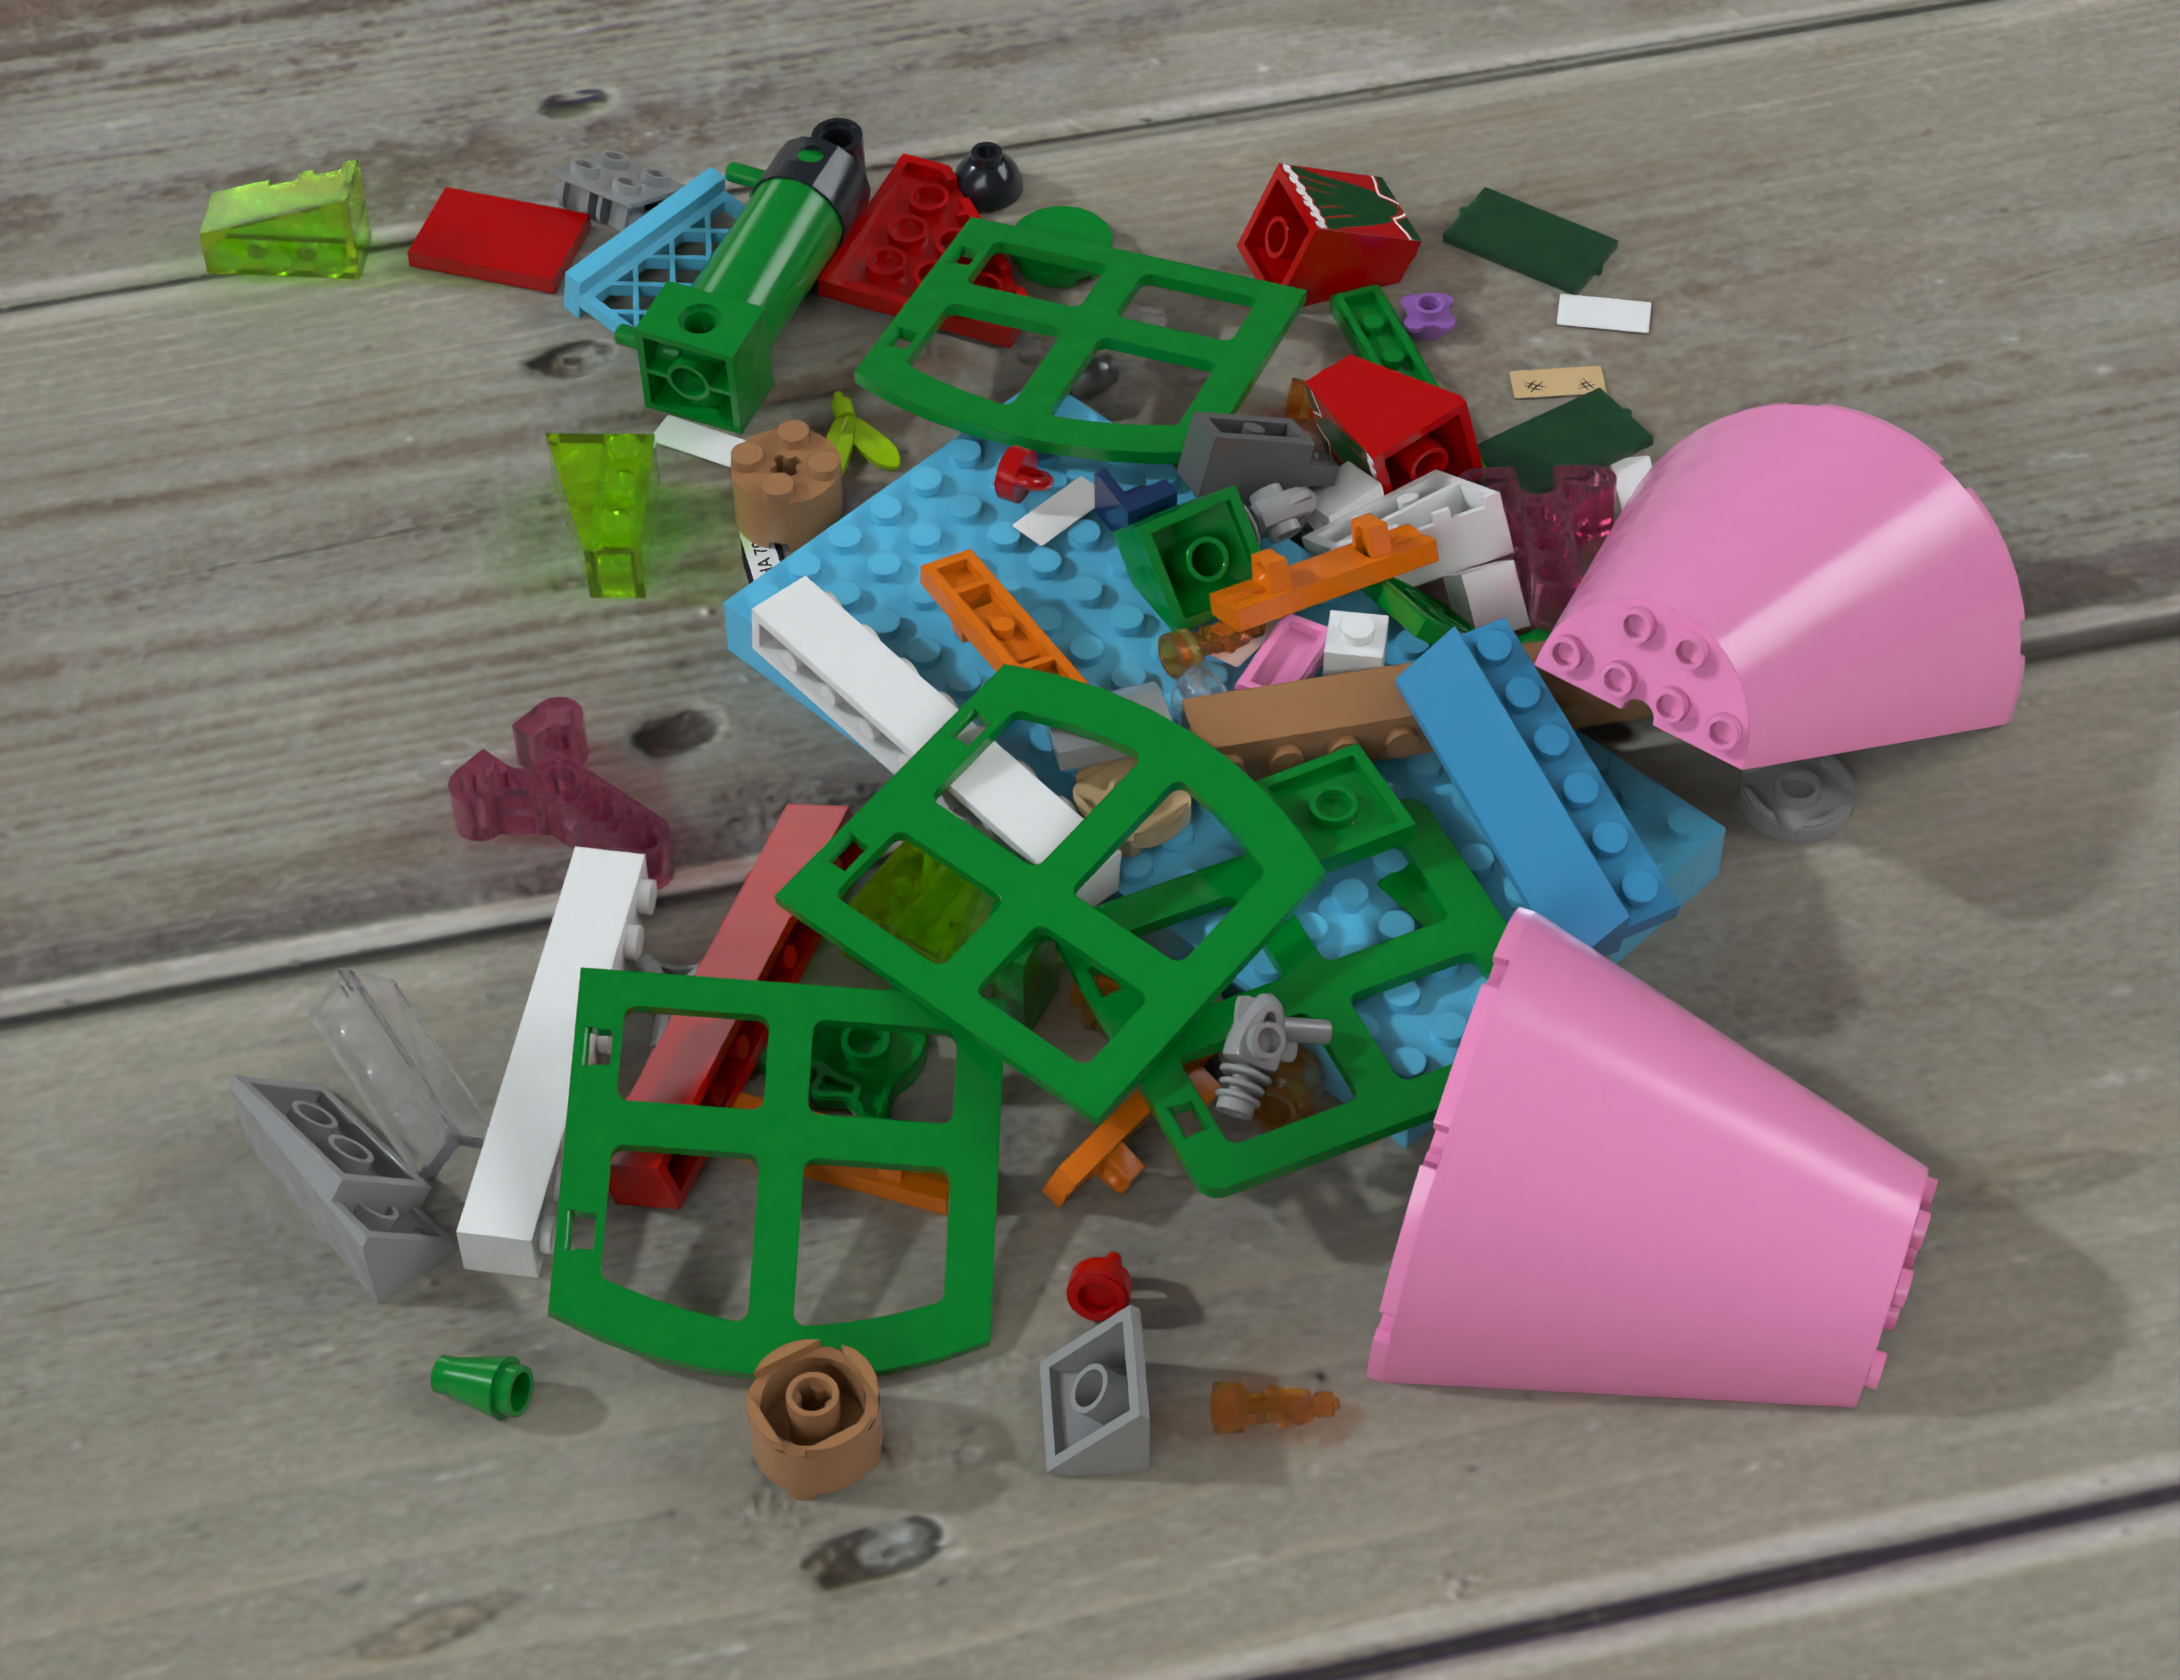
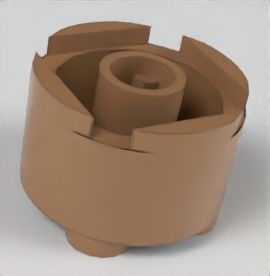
M799 420L784 421L777 428L758 433L745 442L733 447L731 451V480L736 524L743 536L749 541L769 549L770 542L787 544L788 551H797L840 520L844 507L839 452L827 438L810 431L809 426L805 422Z
M803 1339L785 1344L761 1360L754 1371V1380L749 1391L747 1390L746 1408L754 1459L761 1471L771 1481L785 1488L791 1497L798 1500H811L819 1494L844 1489L861 1479L869 1470L877 1466L881 1459L883 1430L878 1379L867 1359L855 1349L841 1344L842 1350L821 1346L820 1340Z

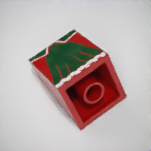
M1278 163L1236 246L1255 279L1307 290L1306 302L1303 306L1305 307L1329 301L1330 295L1375 284L1384 287L1400 283L1411 261L1416 257L1422 240L1382 177Z
M1351 354L1304 382L1324 450L1331 455L1332 461H1336L1339 467L1349 461L1379 481L1384 495L1436 469L1470 482L1485 474L1467 402L1461 395Z

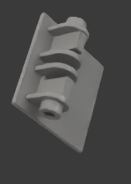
M603 150L600 152V155L586 159L575 158L569 164L548 170L549 175L561 179L555 184L553 189V196L555 199H558L561 207L589 213L590 219L596 218L599 223L608 224V226L619 231H623L645 215L644 208L646 204L666 199L685 186L672 180V175L669 172L654 167L643 168L631 163L628 155L613 150Z

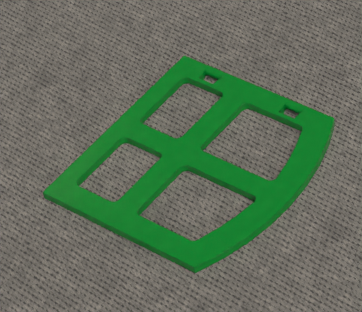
M971 217L856 368L854 379L856 384L888 403L923 419L971 436L1008 446L1018 445L1030 450L1058 456L1106 462L1179 464L1193 412L1237 414L1304 306L1307 290ZM997 253L1011 254L1102 275L1084 302L1078 306H1068L972 284L991 257ZM961 256L972 259L969 266L956 262ZM1148 285L1252 308L1236 335L1229 340L1216 339L1121 317L1139 289ZM950 316H962L1058 338L1015 401L1010 404H1000L968 393L911 367L946 318ZM899 339L911 342L907 349L894 347ZM1100 350H1113L1211 373L1181 421L1176 425L1120 424L1054 416L1088 364Z
M1004 664L774 897L776 904L1099 1127L1326 880V872L1301 832L1269 794L1233 761L1194 733L1150 708L1105 689L1053 673ZM977 718L986 728L967 746L956 737ZM1016 720H1026L1064 730L1101 743L1138 760V763L1042 863L1037 865L1026 863L936 803V800ZM1183 790L1199 802L1231 834L1261 872L1262 877L1187 958L1176 961L1170 959L1077 897L1076 893L1172 792ZM897 841L911 843L1000 903L999 908L945 963H932L841 900L842 895ZM855 842L864 852L846 871H843L834 865L833 862ZM1038 935L1051 937L1144 1001V1004L1089 1062L1079 1063L981 996L983 990Z
M581 967L548 1316L599 1342L655 1362L711 1375L754 1380V1371L769 1353L785 1344L803 1339L820 1340L821 1346L842 1350L841 1344L855 1349L867 1359L877 1377L935 1365L988 1347L991 1341L1003 1061L903 991ZM985 998L1006 1013V999ZM638 1012L758 1021L765 1024L768 1028L764 1101L762 1105L756 1109H740L623 1099L618 1093V1081L625 1018L631 1013ZM827 1026L946 1035L951 1037L956 1044L953 1117L945 1123L814 1113L808 1104L814 1031L819 1027ZM591 1033L597 1036L612 1037L610 1065H588ZM636 1151L747 1159L757 1165L758 1184L748 1313L742 1320L733 1321L677 1307L642 1295L608 1281L603 1277L601 1270L611 1160L617 1152ZM817 1164L939 1173L947 1178L949 1182L944 1291L943 1298L939 1302L892 1315L852 1322L804 1326L796 1321L794 1317L803 1173L808 1166ZM574 1216L596 1219L593 1250L577 1248L570 1250Z

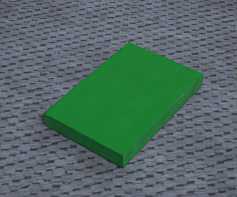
M1395 577L1360 589L1412 635L1432 646L1454 626H1456L1461 635L1476 629L1445 602Z

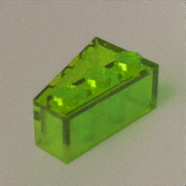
M358 159L343 162L342 169L317 175L314 169L299 172L297 180L273 185L269 179L213 192L199 232L207 273L361 280L372 241V234Z
M545 433L552 482L562 505L563 516L574 542L575 552L590 598H646L660 487L655 434Z

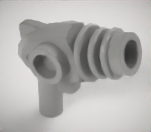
M1273 483L1253 493L1249 497L1252 504L1248 510L1244 505L1259 546L1260 540L1266 537L1269 538L1271 544H1277L1293 537L1302 530L1306 524L1307 517L1317 505V495L1310 489L1294 487L1283 491L1280 483Z
M1261 993L1256 997L1238 996L1235 1002L1234 1022L1227 1035L1222 1054L1231 1063L1220 1065L1221 1072L1227 1076L1219 1079L1220 1084L1225 1088H1219L1215 1091L1218 1097L1215 1109L1234 1118L1251 1120L1254 1110L1261 1106L1260 1101L1254 1097L1264 1095V1090L1260 1086L1271 1084L1270 1077L1265 1074H1275L1280 1062H1293L1297 1056L1298 1043L1328 1044L1332 1036L1330 1021L1327 1019L1285 1017L1282 1004L1272 993Z

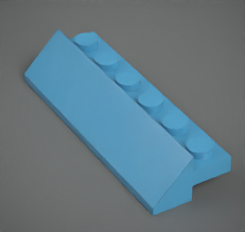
M1506 618L1462 635L1454 626L1396 677L1395 685L1527 909L1538 912L1605 957L1618 952L1623 939L1677 917L1680 908L1678 900Z

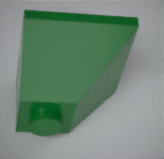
M1236 485L1228 486L1162 510L1112 532L1133 586L1175 635H1180L1216 619L1212 615L1209 594L1252 579L1251 554L1261 551Z

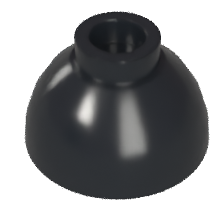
M981 142L976 144L972 148L971 153L966 155L956 168L955 175L960 191L964 197L969 196L978 211L1003 209L1016 202L1023 192L1022 175L1017 164L1006 153L1002 152L1001 147L996 143Z

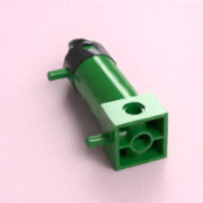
M846 118L827 119L820 122L813 129L811 137L801 136L788 140L778 151L766 170L737 162H731L727 165L725 178L728 182L753 189L749 194L750 199L691 287L667 281L636 327L620 324L615 330L614 339L617 344L637 350L645 407L742 435L774 385L770 357L772 347L833 253L844 243L869 204L871 189L866 175L863 133L861 127L852 120Z

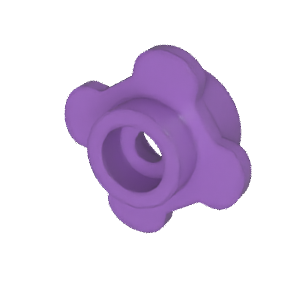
M1431 292L1404 296L1401 300V308L1407 313V317L1404 319V328L1410 335L1419 340L1433 341L1442 338L1448 331L1454 329L1456 325V318L1450 314V309L1453 307L1452 297L1445 293L1436 294Z

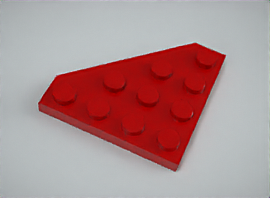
M903 153L867 205L844 243L838 248L817 279L818 295L896 317L971 217L982 219L969 196L964 197L957 185V177L950 165ZM1003 253L993 255L972 283L978 286L1028 296L1024 287H1018L1012 277L1011 266ZM961 256L956 263L969 266L972 259ZM962 316L946 318L939 328L1010 349L1022 331Z

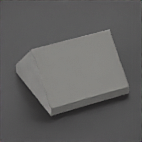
M1130 1304L1039 1362L1047 1473L1055 1477L1150 1472V1416L1141 1313L1139 1308Z

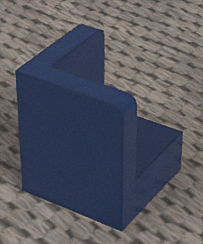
M1106 469L1094 474L1095 512L1111 532L1177 505V491L1167 479L1149 486L1139 485L1123 491Z

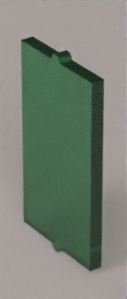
M1484 187L1467 207L1459 209V217L1443 233L1444 243L1571 295H1578L1594 275H1601L1604 263L1618 248V240L1487 187Z
M1599 387L1478 443L1480 456L1496 484L1500 483L1524 506L1652 446L1654 437L1632 418V411L1630 409H1623Z

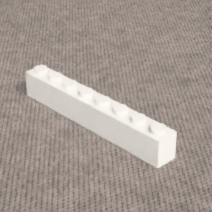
M806 575L751 609L752 648L894 775L959 710L954 700L947 693L938 692L919 675L915 666L908 659L899 658L880 641L877 633L869 625L860 624L843 609L835 595L820 589ZM971 722L956 738L969 746L985 727L977 726L974 722ZM996 740L936 800V803L1031 865L1042 863L1083 820L1074 805L1067 798L1057 796L1037 778L1035 772L1027 763L1021 760L1017 761ZM1119 848L1076 893L1077 897L1092 907L1119 889L1122 853Z
M577 846L574 848L456 1231L464 1269L539 1278L545 1254L553 1255L581 967L628 971L630 961H638V958L641 956L644 941V929L641 925L644 915L653 914L657 897L656 880L648 879L645 854ZM591 1033L588 1065L601 1064L603 1054L611 1055V1036H597Z

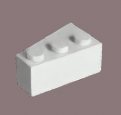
M1437 469L1301 537L1304 549L1317 556L1352 543L1351 519L1372 513L1373 516L1387 523L1388 530L1409 524L1415 527L1421 534L1428 535L1437 541L1439 561L1395 576V578L1413 587L1515 553L1500 492Z

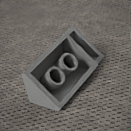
M233 1076L229 1089L246 1143L378 1304L452 1255L457 1243L420 1209L432 1187L324 1085Z

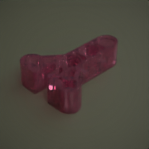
M1599 465L1553 466L1552 491L1545 494H1532L1520 488L1515 467L1475 468L1462 472L1458 476L1459 478L1500 492L1515 552L1507 556L1517 561L1529 621L1539 629L1552 631L1582 580V566L1578 550L1592 538L1603 537L1609 534L1614 526L1617 489L1616 474L1610 469Z
M567 697L548 698L537 704L512 725L518 764L524 768L511 767L482 749L458 768L449 779L448 788L456 829L462 837L468 840L486 841L500 834L553 835L572 849L577 846L645 854L648 879L656 880L657 890L668 885L674 877L675 865L668 823L662 817L583 766L588 759L589 749L582 707L575 700Z

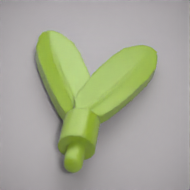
M836 391L833 395L834 400L831 403V410L835 421L832 423L826 438L833 443L839 452L842 476L849 465L853 448L879 469L888 471L899 469L901 459L897 447L871 425L857 418L851 399L844 397L841 391Z

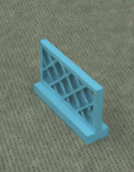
M709 167L566 271L564 308L577 318L582 317L586 313L590 314L614 334L620 324L630 326L633 324L636 327L647 312V310H639V296L657 297L666 283L638 282V275L646 269H669V281L676 283L675 269L702 270L712 255L711 243H720L729 230L711 228V221L724 211L736 220L745 205L725 190L726 178L714 168ZM682 242L705 243V256L675 255V247ZM679 283V284H682V285H686V286L691 287V285H692L693 283ZM609 296H632L633 310L610 309L602 301Z

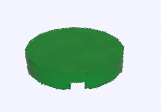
M1053 206L1038 209L1024 216L1015 225L1020 228L1113 248V235L1108 224L1097 214L1079 207ZM1010 254L1013 264L1015 263L1019 266V273L1022 276L1045 287L1068 288L1078 286L1079 279L1090 276V281L1101 276V274Z

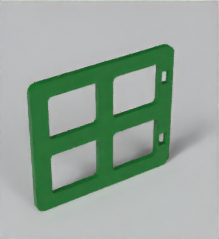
M1414 799L1399 800L1415 821L1416 834L1415 840L1393 849L1399 850L1445 916L1444 920L1330 960L1320 955L1301 923L1293 914L1262 948L1280 978L1271 983L1212 1003L1136 1085L1193 1185L1203 1195L1211 1198L1228 1197L1435 1119L1453 1064L1412 1079L1400 1078L1392 1069L1352 1005L1359 1000L1461 963L1476 965L1486 981L1490 977L1494 965L1492 962L1493 955L1507 923L1431 810L1424 803ZM1243 854L1094 906V908L1137 937L1222 907H1234L1262 877V874L1249 856ZM1055 941V947L1108 1039L1111 1040L1144 1004V1001L1119 983L1117 984L1120 990L1111 992L1108 996L1104 997L1093 976L1103 974V972ZM1261 993H1272L1282 1004L1285 1017L1329 1020L1332 1026V1036L1328 1044L1322 1045L1355 1099L1239 1143L1228 1141L1222 1134L1183 1066L1224 1049L1227 1035L1234 1022L1237 997H1256ZM1192 1110L1203 1130L1187 1138L1174 1115H1180Z

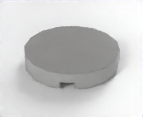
M1833 755L1747 769L1742 771V777L1738 784V807L1747 822L1765 836L1785 843L1811 844L1832 838L1847 826L1855 806V780L1846 765Z

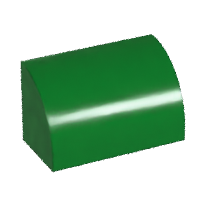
M997 901L994 902L989 917L999 908L1000 903ZM1047 935L1034 937L991 982V998L1006 999V1014L1031 1031H1033L1057 992L1055 940Z

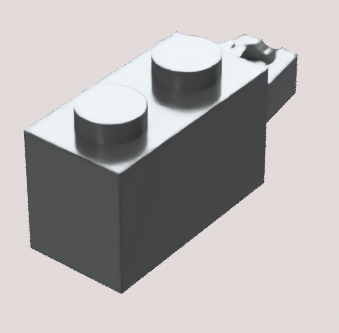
M1193 412L1176 472L1193 491L1196 498L1231 485H1236L1241 500L1251 503L1249 497L1253 493L1273 483H1280L1283 491L1302 486H1333L1339 465L1336 461H1332L1331 455L1326 451L1314 450L1315 443L1292 418Z

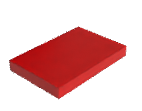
M445 187L407 252L409 266L555 294L565 277V272L568 271L591 229L590 214Z

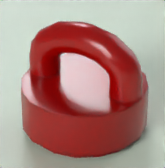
M1013 445L1005 451L999 462L995 475L994 490L998 498L1020 504L1026 498L1029 491H1045L1050 489L1054 484V479L1048 472L1037 469V454L1034 450Z
M1115 1251L1108 1253L1104 1257H1092L1082 1260L1073 1268L1066 1289L1067 1301L1072 1310L1081 1317L1094 1322H1103L1129 1305L1133 1290L1132 1278L1127 1269L1122 1266L1121 1255Z

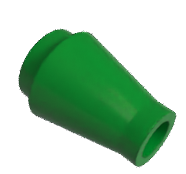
M444 1354L436 1360L431 1373V1388L435 1393L447 1395L498 1421H502L508 1416L515 1418L521 1416L528 1407L533 1393L534 1378L532 1370L526 1365H521L519 1359L515 1356L454 1357Z

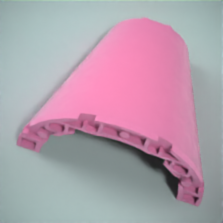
M1783 402L1752 407L1722 417L1694 431L1673 446L1652 466L1637 485L1540 650L1534 664L1620 709L1627 707L1628 703L1633 699L1641 700L1651 708L1654 726L1741 770L2006 725L2013 716L2020 694L2025 667V656L2020 654V623L2025 620V613L2018 577L2009 550L1995 521L1971 486L1964 488L1942 465L1944 459L1937 452L1899 427L1858 410L1833 404L1813 406Z
M1519 907L1508 922L1495 950L1492 960L1494 965L1490 977L1487 979L1486 984L1481 985L1433 1122L1435 1133L1429 1151L1424 1158L1423 1165L1420 1164L1387 1278L1379 1310L1383 1315L1373 1337L1366 1377L1385 1383L1856 1408L1863 1387L1876 1390L1878 1387L1887 1352L1877 1350V1346L1883 1329L1894 1331L1900 1310L1904 1307L1914 1275L1912 1267L1917 1252L1921 1249L1930 1221L1931 1212H1929L1938 1179L1928 1176V1167L1536 911Z

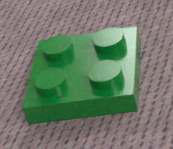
M1358 743L1255 781L1269 794L1298 828L1325 869L1326 874L1415 840V821Z

